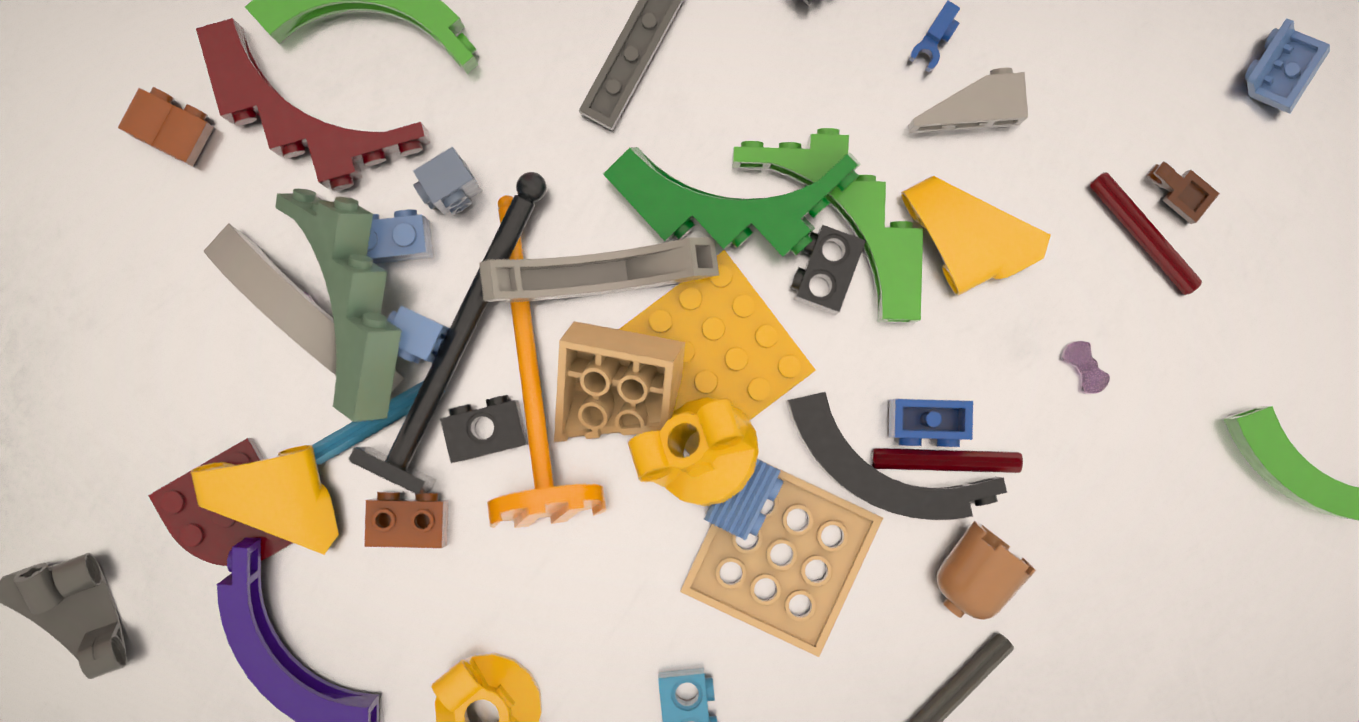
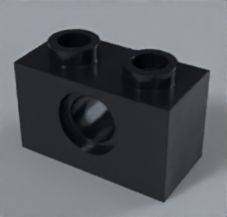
M503 395L485 400L487 407L472 410L471 404L448 409L450 416L440 418L450 462L457 463L529 445L519 401H509L508 395ZM482 417L489 418L494 425V431L487 439L480 438L475 432V424Z

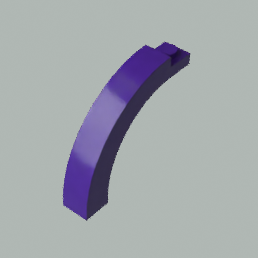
M246 537L234 545L227 559V568L232 574L217 584V598L221 622L228 644L247 678L273 706L296 722H379V694L356 692L329 683L305 668L287 650L276 634L264 605L261 590V538Z

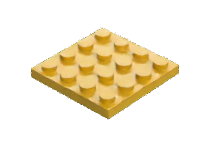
M723 250L717 255L718 276L681 282L618 330L685 342L682 379L673 412L689 401L708 397L730 400L733 406L745 413L748 419L751 420L816 370L728 253ZM698 430L690 436L685 444V449L689 455L695 453L699 447L700 435Z

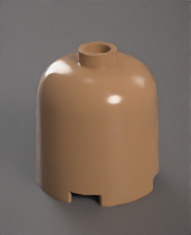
M974 521L941 564L937 572V583L940 591L947 598L943 605L953 614L962 618L966 613L974 619L986 620L993 618L1004 608L1035 573L1036 569L1024 557L1019 559L1008 550L1010 546L985 526H981Z

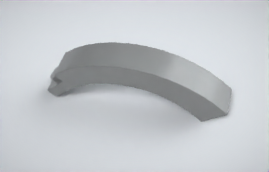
M228 223L204 249V253L253 305L300 347L336 375V338L333 318L279 270L253 241ZM396 369L391 393L404 379L403 375Z
M688 237L645 247L579 256L486 260L479 262L484 302H526L600 295L676 284L719 275L715 240L713 237Z

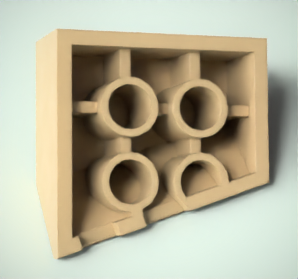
M574 321L559 340L554 442L567 441L569 437L585 436L586 439L599 438L601 434L621 433L624 436L661 430L673 414L682 379L685 342Z

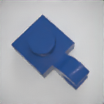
M947 0L923 40L911 51L909 55L910 61L913 62L919 53L924 52L930 56V63L926 67V71L931 72L936 67L940 59L937 45L941 39L948 42L960 23L954 18L960 7Z

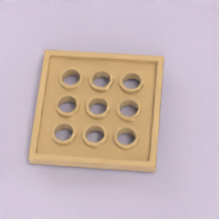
M780 470L778 478L784 482L774 500L773 509L769 513L764 514L766 518L757 534L758 540L756 545L750 549H743L736 543L735 535L711 523L680 592L820 657L883 517ZM802 509L807 513L808 523L804 529L795 531L789 528L787 516L790 511ZM829 525L838 526L843 534L841 542L834 547L826 546L821 539L822 531ZM780 543L787 544L792 550V558L785 565L775 564L770 556L772 548ZM812 560H821L826 565V575L819 581H811L806 577L805 568ZM727 562H735L742 569V575L735 583H726L720 577V569ZM763 578L771 579L776 584L774 596L767 600L758 598L754 592L755 584ZM805 595L810 599L811 607L805 615L797 616L790 612L789 603L794 596Z

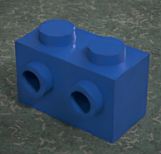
M890 399L889 437L899 438L898 445L922 446V438L937 439V446L960 447V439L973 440V401Z

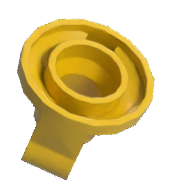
M708 397L689 401L675 410L672 417L661 430L644 432L628 441L637 476L641 482L656 483L665 487L681 501L704 507L724 503L742 491L754 473L759 453L756 431L747 415L733 406L730 400ZM698 430L700 435L699 447L695 453L684 458L685 444L690 436Z
M497 653L473 655L466 660L462 659L431 684L432 690L436 695V722H470L467 717V707L470 703L483 699L490 701L496 706L499 712V722H539L542 713L541 695L532 674L515 659Z

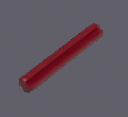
M1104 172L1091 182L1090 187L1183 294H1191L1201 286L1202 280L1109 173Z
M875 448L872 451L871 463L875 469L1020 473L1023 467V457L1019 452Z

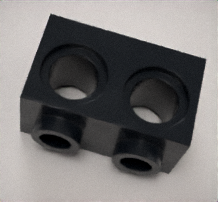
M822 225L818 234L815 232L810 233V238L813 241L803 252L810 255L805 269L797 268L790 288L797 290L794 300L836 315L841 310L866 240ZM827 242L837 243L842 249L841 259L837 261L828 260L823 254V245ZM822 277L828 282L829 292L826 296L818 297L810 291L809 283L812 278Z

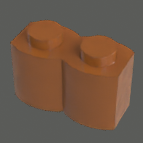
M152 87L150 93L138 88L118 129L193 167L214 128L205 121L208 115L186 104L184 110L172 105L171 103L174 98L155 87Z

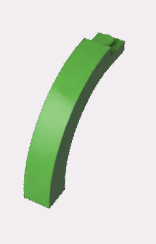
M253 0L245 6L250 14L279 44L297 29L321 17L347 11H373L396 16L421 28L432 36L467 74L478 65L473 56V53L477 50L463 33L456 37L465 28L460 17L441 0Z
M1259 406L1224 418L1229 433L1239 451L1251 467L1268 484L1284 496L1317 512L1339 518L1359 520V488L1335 480L1309 463L1288 439L1279 423L1273 406Z

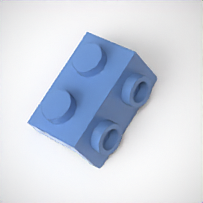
M1286 18L1280 29L1274 28L1269 34L1265 43L1266 51L1260 60L1255 59L1250 64L1245 80L1247 81L1249 97L1291 114L1329 54L1330 44L1295 31L1294 21Z

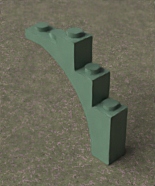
M302 188L293 189V193H277L275 208L294 219L305 234L319 262L330 298L336 338V382L332 407L353 422L387 418L402 330L388 322L387 317L381 314L387 271L372 263L373 259L367 256L373 213L358 205L359 201L349 197H335L334 202H330L316 197V192Z

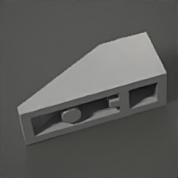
M1013 68L991 70L990 75L980 78L913 118L908 125L909 133L1022 124L1028 118L1025 72L1013 73Z

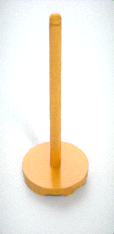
M510 195L502 196L498 200L500 224L512 202L513 197ZM521 236L509 259H524ZM510 302L535 489L489 500L487 508L490 527L495 528L501 521H514V528L529 527L538 518L550 517L551 524L567 522L580 511L592 509L593 516L601 514L607 510L602 485L577 484L554 486L530 302Z

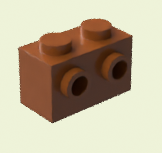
M377 492V498L366 500L364 547L443 548L447 546L449 500H438L439 493L426 492L415 494V499H400V492Z

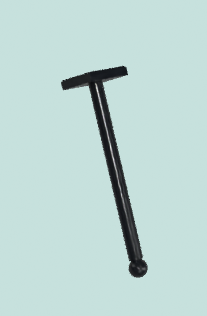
M527 172L517 180L516 190L518 195L513 197L483 261L510 258L535 207L534 202L541 200L546 193V181L540 174ZM480 267L388 455L371 447H354L348 459L350 463L414 494L431 491L437 480L409 466V463L488 304V301L484 302Z

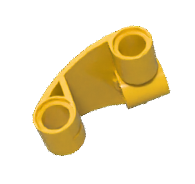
M931 176L901 192L902 200L909 214L917 223L927 229L945 263L942 266L944 276L953 292L958 296L991 278L1003 279L1014 275L1045 257L1050 234L935 176Z

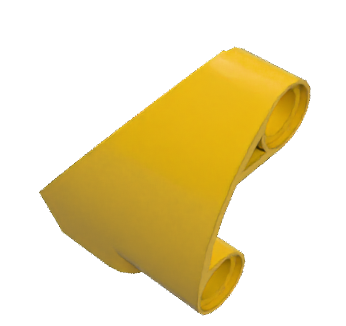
M312 445L289 448L279 452L278 457L240 465L218 462L202 465L191 470L199 507L325 555L339 535L331 497L327 488L320 482Z

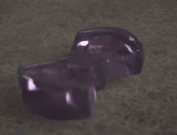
M1081 340L1069 343L1063 352L1062 360L1076 366L1082 376L1081 391L1086 394L1102 392L1109 383L1110 375L1100 369L1096 359L1092 358L1091 344Z

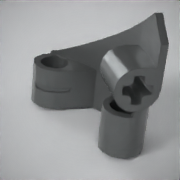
M91 553L77 556L50 567L46 563H40L1 578L0 603L30 619L59 641L78 660L83 674L88 679H94L126 666L127 655L116 606L101 568Z

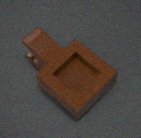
M1164 161L1160 165L1155 164L1147 174V177L1153 183L1169 191L1162 201L1190 224L1197 223L1220 194L1194 171H1185L1181 176Z

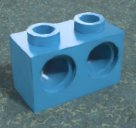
M704 668L658 673L662 722H717L716 716H709L707 701H715L713 678H705ZM683 683H691L696 686L698 693L692 700H682L676 694L678 686Z

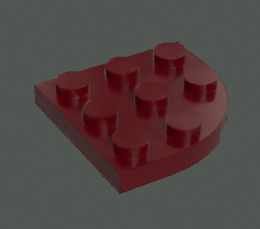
M246 438L200 466L218 462L240 465L264 459L252 438ZM191 471L148 495L175 541L187 552L208 563L227 566L230 550L246 537L261 538V561L294 544L199 507Z

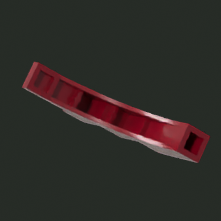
M233 18L196 28L220 116L230 123L234 122L235 125H245L256 121V116L260 115L269 149L277 155H283L284 158L302 155L305 153V148L309 147L318 182L326 188L331 187L332 191L350 188L354 185L353 180L363 178L359 163L363 162L364 166L380 164L386 161L387 155L400 152L402 156L415 154L423 150L422 145L431 143L427 128L422 122L386 132H370L342 128L314 118L291 105L272 87L251 53L243 27Z

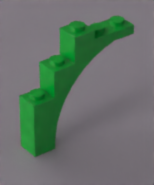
M630 147L603 175L664 241L674 237L678 240L682 239L695 227V224L692 222L695 218L723 249L732 244L738 248L754 233L750 229L754 225L783 257L790 251L797 256L813 241L809 234L815 227L806 219V216L810 214L815 218L831 203L826 197L838 187L843 192L859 177L855 170L861 163L851 153H847L815 183L784 195L750 199L724 197L693 188L659 168L638 147Z

